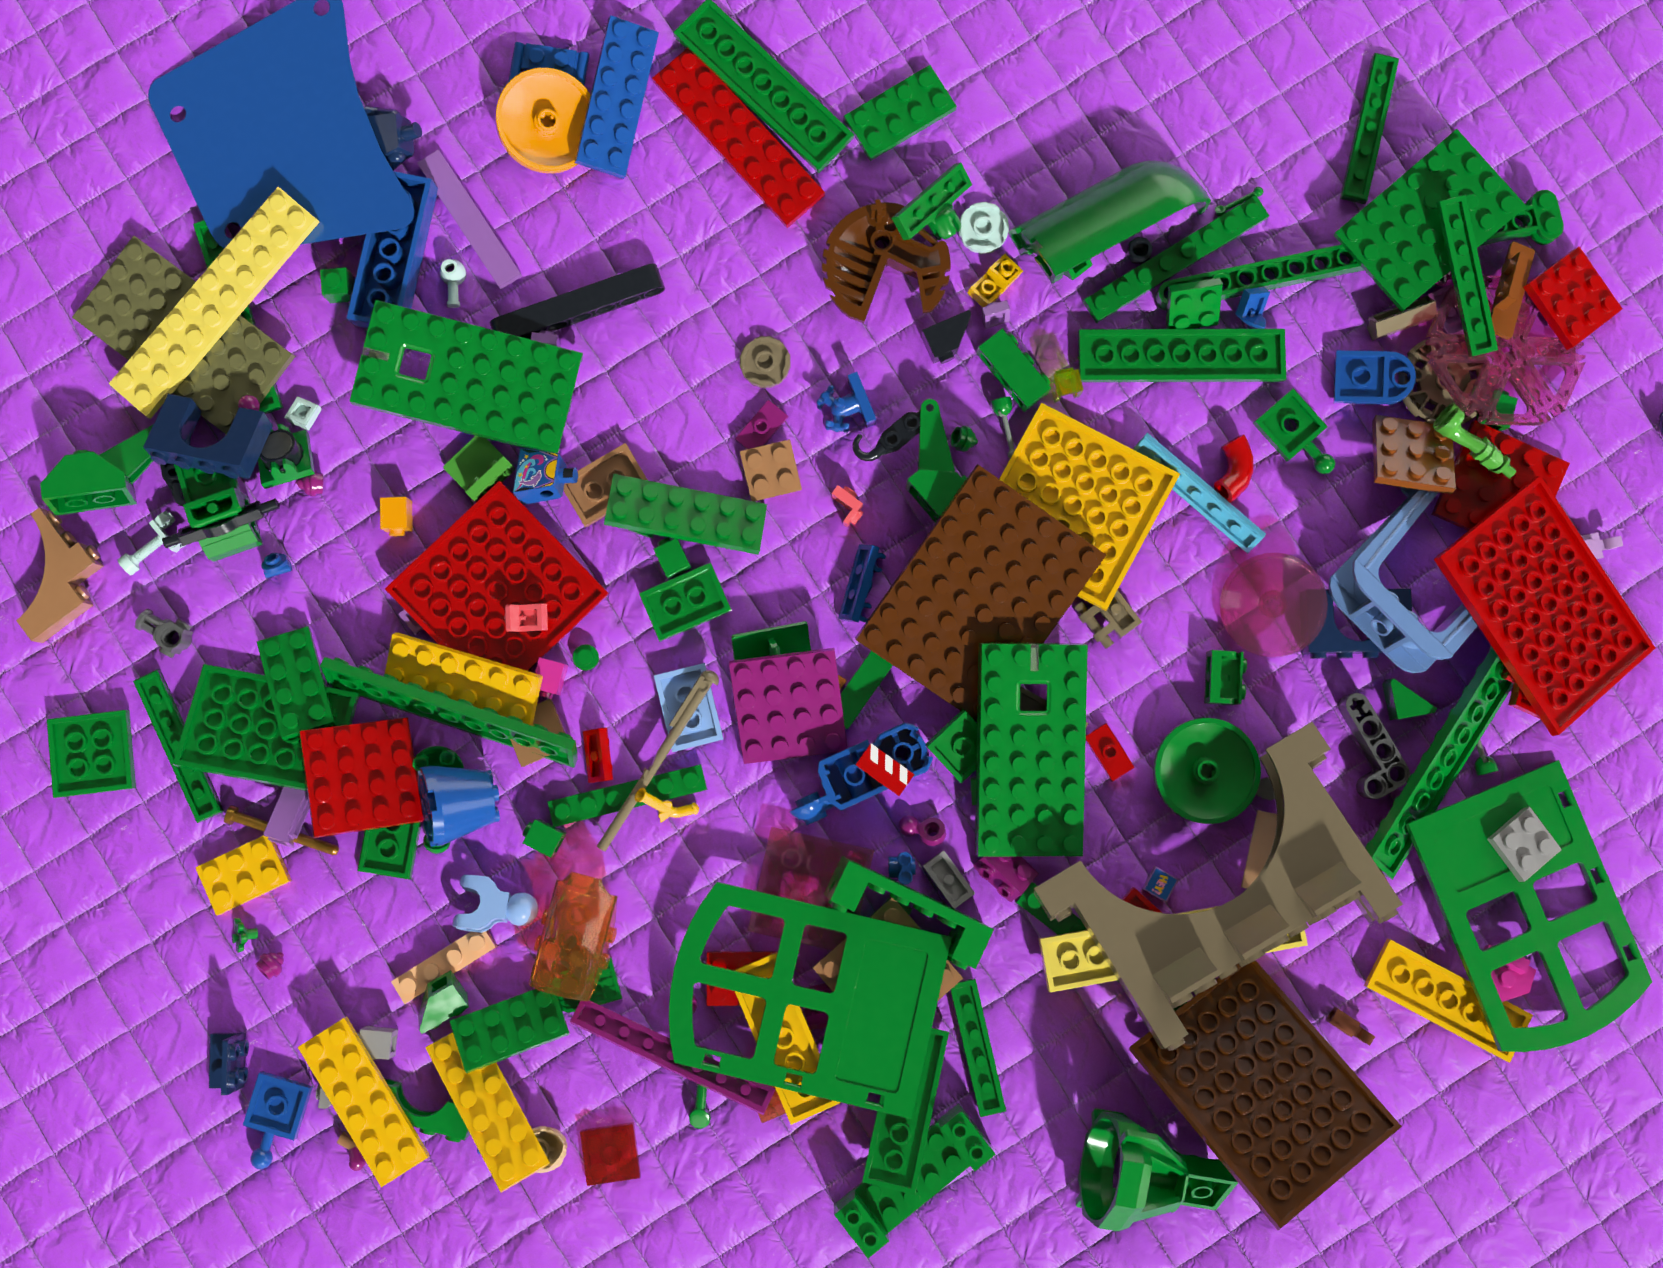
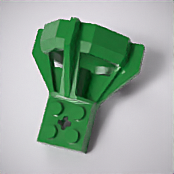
M1095 1108L1091 1113L1092 1126L1085 1136L1078 1174L1080 1194L1075 1201L1076 1207L1082 1208L1083 1216L1097 1228L1121 1231L1129 1228L1133 1222L1169 1212L1173 1213L1180 1205L1216 1210L1238 1182L1219 1159L1180 1154L1176 1150L1171 1149L1157 1134L1147 1133V1130L1133 1122L1124 1113ZM1120 1146L1119 1178L1117 1188H1113L1114 1164Z

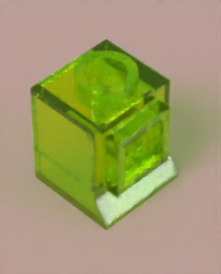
M1071 367L1055 371L1052 377L1048 378L1051 383L1050 387L1054 403L1059 402L1061 396L1073 393L1074 398H1078L1083 392L1078 369L1074 370Z

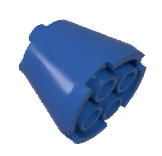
M441 766L420 767L417 776L423 818L426 820L423 821V826L430 847L444 845L500 821L499 810L495 806V801H499V790L497 785H493L491 770Z

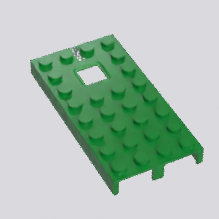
M375 300L349 402L355 406L527 449L559 454V447L567 415L570 412L572 395L580 363L583 360V353ZM406 348L431 355L425 380L399 374Z
M979 643L975 854L978 857L1083 856L1087 644ZM1021 684L1047 685L1046 711L1020 710Z

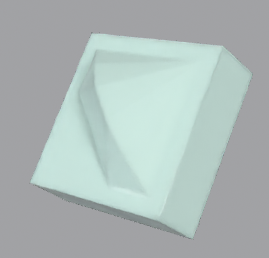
M297 396L284 418L287 422L310 430L322 409L319 405Z

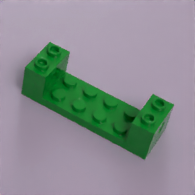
M841 856L824 892V895L829 899L828 903L831 907L846 913L847 909L855 912L866 886L883 895L885 891L890 892L889 896L895 901L906 906L910 902L914 903L913 908L917 909L920 913L931 918L935 913L938 915L936 919L952 927L948 935L952 936L947 960L964 970L968 966L976 969L994 929L975 918Z
M958 1103L929 1127L915 1195L861 1182L834 1204V1215L865 1256L870 1258L889 1242L888 1233L968 1167L971 1166L975 1172L996 1154L992 1145Z

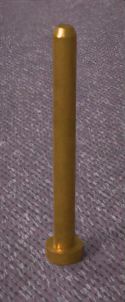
M233 805L227 809L224 823L232 825L234 822L263 832L265 831L268 824L267 821L238 812L239 808ZM299 833L297 839L294 838L293 840L295 843L330 855H337L339 852L337 845Z

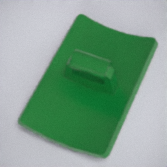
M806 621L731 636L734 660L811 651Z

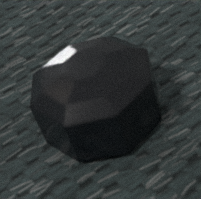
M1136 237L1129 242L1126 255L1132 263L1143 264L1150 259L1153 246L1147 238Z

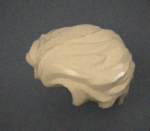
M539 1126L532 1128L550 1162L549 1165L536 1173L555 1170L561 1166L567 1154L565 1136L559 1130L551 1127Z

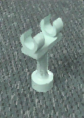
M164 511L155 520L149 522L158 534L157 537L150 540L140 550L136 551L134 555L125 553L117 559L120 566L129 575L132 576L140 570L139 563L163 545L162 538L169 536L164 529L175 521L170 512ZM180 543L169 547V549L177 553L184 546Z

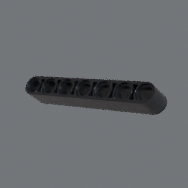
M647 264L498 316L490 321V326L495 331L531 339L532 332L556 331L658 295L665 290V286L657 265Z

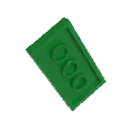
M928 65L844 115V121L871 161L954 112L957 106L931 65Z
M309 626L256 641L281 738L287 740L299 736L300 731L335 725L333 710Z
M553 982L450 1020L466 1073L570 1035Z

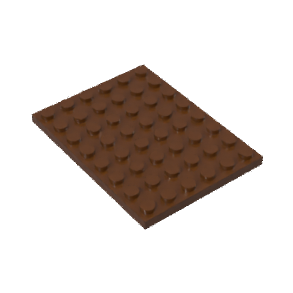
M977 464L856 635L855 640L960 711L964 709L977 722L979 643H1029L1031 647H1034L1035 643H1044L1106 557V554Z
M1255 960L1242 967L1239 963L1236 964L1238 968L1236 972L1222 980L1219 977L1216 980L1217 984L1197 994L1175 1011L1188 1032V1035L1183 1037L1186 1043L1172 1051H1169L1168 1048L1160 1049L1149 1031L1131 1045L1129 1051L1274 1227L1280 1230L1402 1126Z

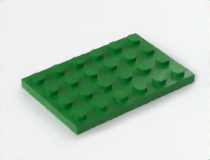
M1456 129L1334 233V237L1402 312L1451 271L1436 202L1466 194L1477 248L1527 206L1460 131Z
M203 664L172 764L176 767L307 791L300 737L297 736L287 740L281 738L266 676ZM326 687L336 722L335 725L329 727L351 725L360 695L357 692Z

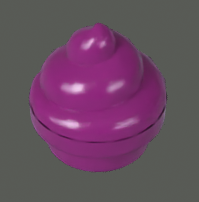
M314 470L315 474L297 479L295 482L300 489L310 496L323 493V473H316V470Z
M281 952L277 954H262L255 965L270 980L273 976L277 977L281 973L284 954Z

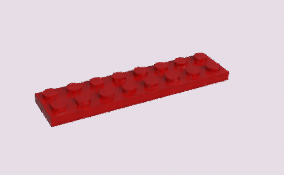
M688 48L652 78L653 83L786 228L790 227L825 196L824 190L731 89Z

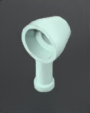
M447 259L440 267V277L448 285L447 307L458 308L460 307L458 285L465 280L466 269L458 260ZM449 266H454L452 272H447Z

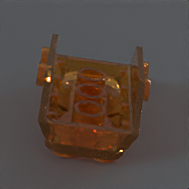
M571 871L562 881L556 880L549 909H545L542 916L541 924L544 925L542 935H538L534 950L537 953L528 983L530 987L567 999L590 1001L602 970H606L610 961V954H607L609 944L614 943L617 934V928H614L617 896L608 893L602 883V879Z

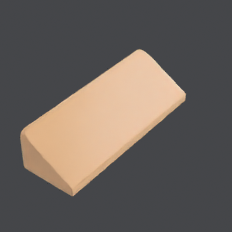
M1257 810L1241 884L1242 888H1248L1254 882L1267 862L1275 839L1277 814Z

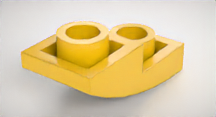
M1004 254L970 287L967 293L980 306L986 307L988 304L995 302L1022 274L1023 270Z

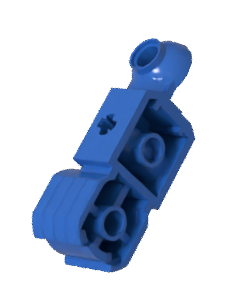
M902 723L878 734L875 741L871 743L915 774L913 778L927 772L933 757L927 756L924 740L916 733L919 727L913 724ZM862 741L819 761L818 773L826 794L819 796L817 791L795 801L797 807L790 810L789 813L795 818L803 820L807 826L827 817L826 810L833 807L843 810L887 790V787L855 765L870 745L869 741ZM900 745L903 748L909 749V754L906 753L908 757L904 760L895 755V751H898L896 748Z

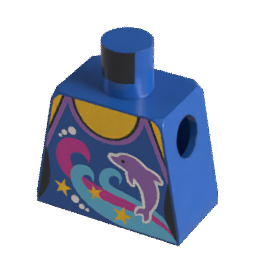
M520 449L513 493L523 505L559 499L563 496L564 483H577V468H567L560 454Z

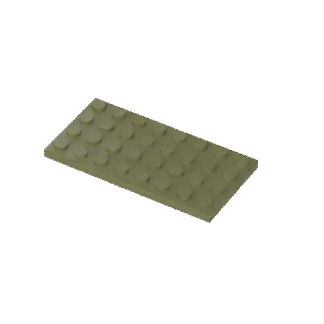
M133 236L72 318L129 360L196 281L139 238ZM239 315L172 394L192 398L202 411L201 416L227 434L238 411L240 398L245 395H252L261 403L271 387L275 385L296 356L243 316Z

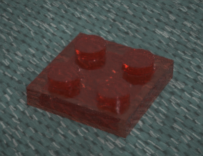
M634 1122L580 1131L587 1186L641 1177Z

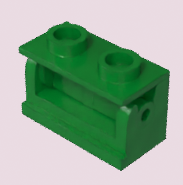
M1221 650L1206 652L1205 704L1240 705L1242 700L1245 699L1246 686L1242 684L1243 674L1247 670V659L1243 658L1244 652L1237 653L1235 651Z

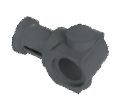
M145 609L135 621V628L151 634L153 641L160 646L159 651L171 658L175 654H181L192 642L193 631L190 630L192 626L181 619H177L176 622L170 619L162 620L153 615L152 610ZM178 632L179 640L176 644H173L172 636Z

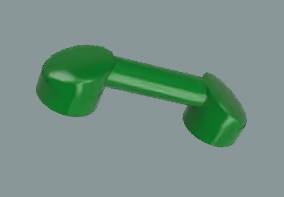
M705 1054L706 1056L714 1059L711 1054ZM699 1084L696 1085L695 1108L690 1113L689 1122L693 1127L703 1129L710 1123L711 1113L706 1108L707 1088Z

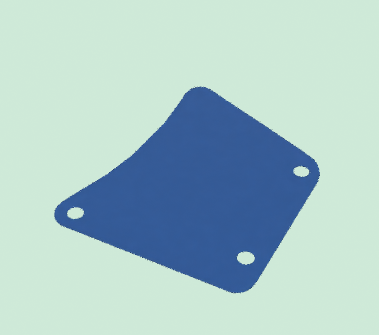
M295 0L161 76L150 86L148 99L211 235L223 248H226L232 241V239L225 235L226 226L229 223L236 222L242 229L277 187L281 188L319 221L318 225L300 245L397 230L406 227L413 220L415 210L412 201L382 153L358 94L350 62L342 0H326L330 8L328 13L323 16H319L314 12V5L319 0ZM177 106H182L186 111L185 118L180 122H174L170 117L171 110Z

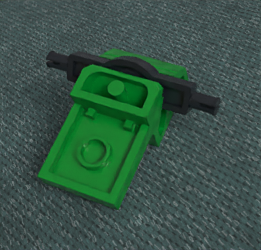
M174 464L186 502L183 505L190 525L180 528L176 534L162 538L165 548L180 543L182 546L198 541L207 558L215 562L263 545L256 520L263 518L265 513L280 509L276 498L264 503H260V501L250 503L248 496L240 491L237 479L216 472L208 474L195 468L183 469Z

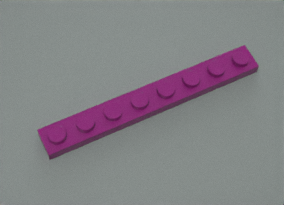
M582 997L570 1020L571 1024L762 1115L765 1114L775 1092V1088L766 1084L674 1063L670 1038ZM705 1055L703 1062L720 1066V1062Z

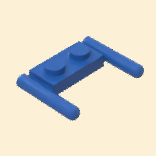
M515 42L508 83L515 76L519 75L521 70L552 68L568 73L585 86L590 54L587 52L579 53L576 50Z

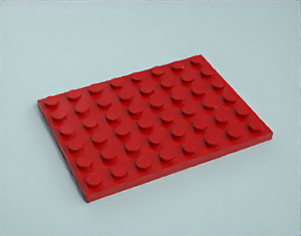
M1541 476L1529 481L1434 558V561L1552 736L1560 735L1656 648Z

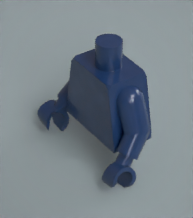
M365 105V112L381 151L394 171L406 159L413 156V140L422 137V128L417 122L411 123L409 119L401 116L397 110Z

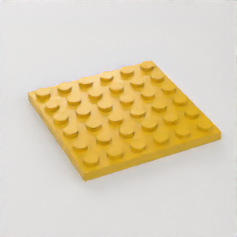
M1041 403L999 479L1106 554V557L1078 594V597L1106 611L1180 473Z

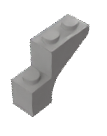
M365 1026L360 1029V1033L357 1032L373 1060H389L395 1056L398 1029ZM318 1084L316 1090V1100H319L318 1108L326 1109L332 1104L320 1084Z

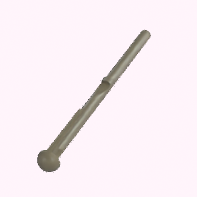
M706 670L700 674L698 680L669 723L672 729L658 749L649 769L644 768L639 781L598 843L597 847L602 851L606 852L636 805V792L640 788L646 789L712 684L714 683L718 686L719 677L714 671Z

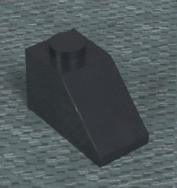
M970 310L922 330L921 338L933 364L939 361L941 364H944L955 358L954 355L957 354L971 318Z

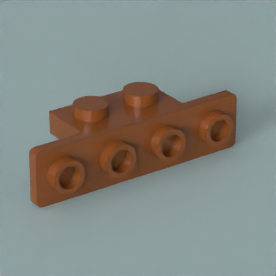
M1515 241L1509 244L1491 310L1495 335L1506 340L1513 336L1525 292L1523 286L1527 284L1535 254L1534 249Z

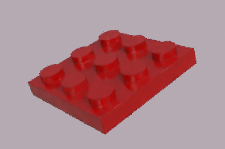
M1580 246L1570 251L1523 286L1566 350L1576 346L1623 309Z

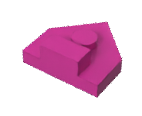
M1492 945L1485 946L1483 950L1492 947ZM1522 957L1492 971L1491 977L1502 1002L1530 993L1536 969L1529 966L1530 960Z

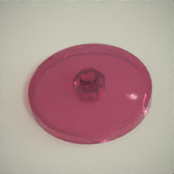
M1264 553L1251 557L1241 563L1227 578L1220 597V615L1230 637L1248 652L1269 658L1289 656L1310 645L1321 632L1328 612L1327 594L1319 575L1306 562L1284 553Z

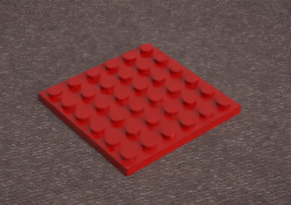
M500 480L385 588L438 645L529 671L538 662L539 657L543 658L609 595L597 580ZM547 604L548 630L526 632L506 630L504 620L506 605Z

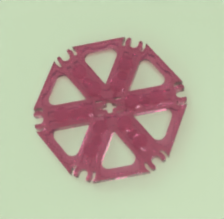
M1483 275L1485 289L1496 290L1501 276ZM1454 285L1450 287L1425 338H1431L1425 342V345L1435 347V350L1427 354V358L1430 359L1428 363L1462 411L1466 409L1465 415L1469 416L1477 410L1479 412L1477 422L1480 423L1487 418L1484 425L1541 426L1551 420L1548 412L1554 418L1565 411L1586 363H1580V361L1586 358L1585 355H1579L1575 351L1584 346V343L1580 342L1573 348L1566 350L1558 337H1527L1539 310L1525 291L1512 338L1506 340L1495 335L1498 346L1497 351L1469 357L1464 335L1446 334L1443 332V325L1451 308H1458ZM1488 299L1489 308H1490V313H1491V310H1492V306H1493V305L1491 304V302H1490L1489 299ZM1508 347L1510 351L1503 353L1502 349ZM1448 363H1484L1470 393H1464L1460 390L1447 370ZM1534 365H1557L1563 368L1565 375L1556 395L1552 393ZM1508 380L1526 405L1527 411L1525 414H1501L1496 410V405Z

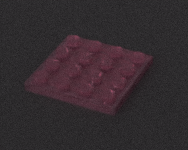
M771 827L757 891L819 906L831 907L828 903L829 899L824 895V892L841 856L870 869L874 850ZM865 891L855 912L849 909L846 912L860 915ZM752 911L748 931L781 938L784 928V920L782 918ZM806 925L801 943L832 950L847 936L843 932Z

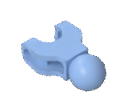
M478 875L461 876V887L465 891L479 894L480 904L478 909L472 913L455 915L452 926L455 928L483 933L491 929L498 922L508 923L510 921L517 926H526L537 917L538 903L531 894L524 892L511 896L509 892L500 891L489 877Z

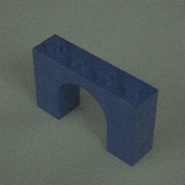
M168 394L143 446L151 456V459L161 465L170 463L183 469L195 468L208 474L216 472L225 474L233 479L238 477L250 479L273 427L265 413L239 407L231 427L223 439L214 445L197 448L190 446V440L202 411L192 398Z
M1411 588L1387 589L1398 596L1399 602L1407 610L1412 611ZM1329 589L1300 592L1302 654H1310V659L1327 658L1326 654H1336L1337 659L1353 658V654H1362V658H1379V654L1383 653L1369 638L1365 641H1354L1339 631L1334 620L1333 600Z

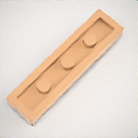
M488 930L483 933L469 932L392 980L391 983L403 1003L406 1004L424 993L429 982L450 970L453 974L496 948L497 945Z

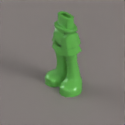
M1449 404L1438 415L1433 424V428L1438 433L1470 449L1469 454L1472 458L1479 460L1480 464L1497 474L1503 473L1508 478L1514 476L1516 470L1509 464L1511 460L1508 456H1503L1502 452L1487 437L1481 439L1461 426L1465 414L1457 404Z

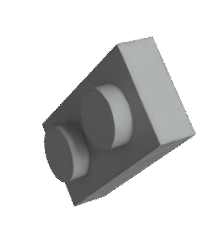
M944 850L922 865L953 909L975 894Z

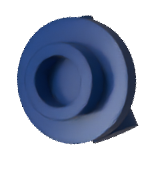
M271 553L264 558L261 564L266 578L292 571V565L285 554Z

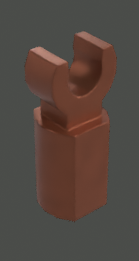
M1336 1007L1331 1010L1326 1019L1328 1023L1346 1035L1354 1036L1369 1046L1375 1038L1374 1035L1361 1028L1358 1021Z

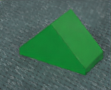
M1394 678L1387 679L1382 684L1389 720L1431 714L1437 710L1432 704Z

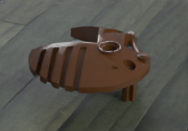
M876 199L874 204L860 207L845 216L835 226L826 241L829 249L824 248L823 258L826 260V264L822 263V273L826 274L828 279L823 277L826 289L834 293L835 296L830 295V298L836 307L850 319L861 323L865 322L885 265L918 279L923 313L932 312L946 289H940L948 285L950 275L945 276V273L951 269L947 243L942 240L938 242L924 229H921L918 233L931 243L932 247L913 239L903 240L892 220V217L904 208L902 204L881 203L880 199ZM883 240L888 243V246L886 248H878L875 243Z

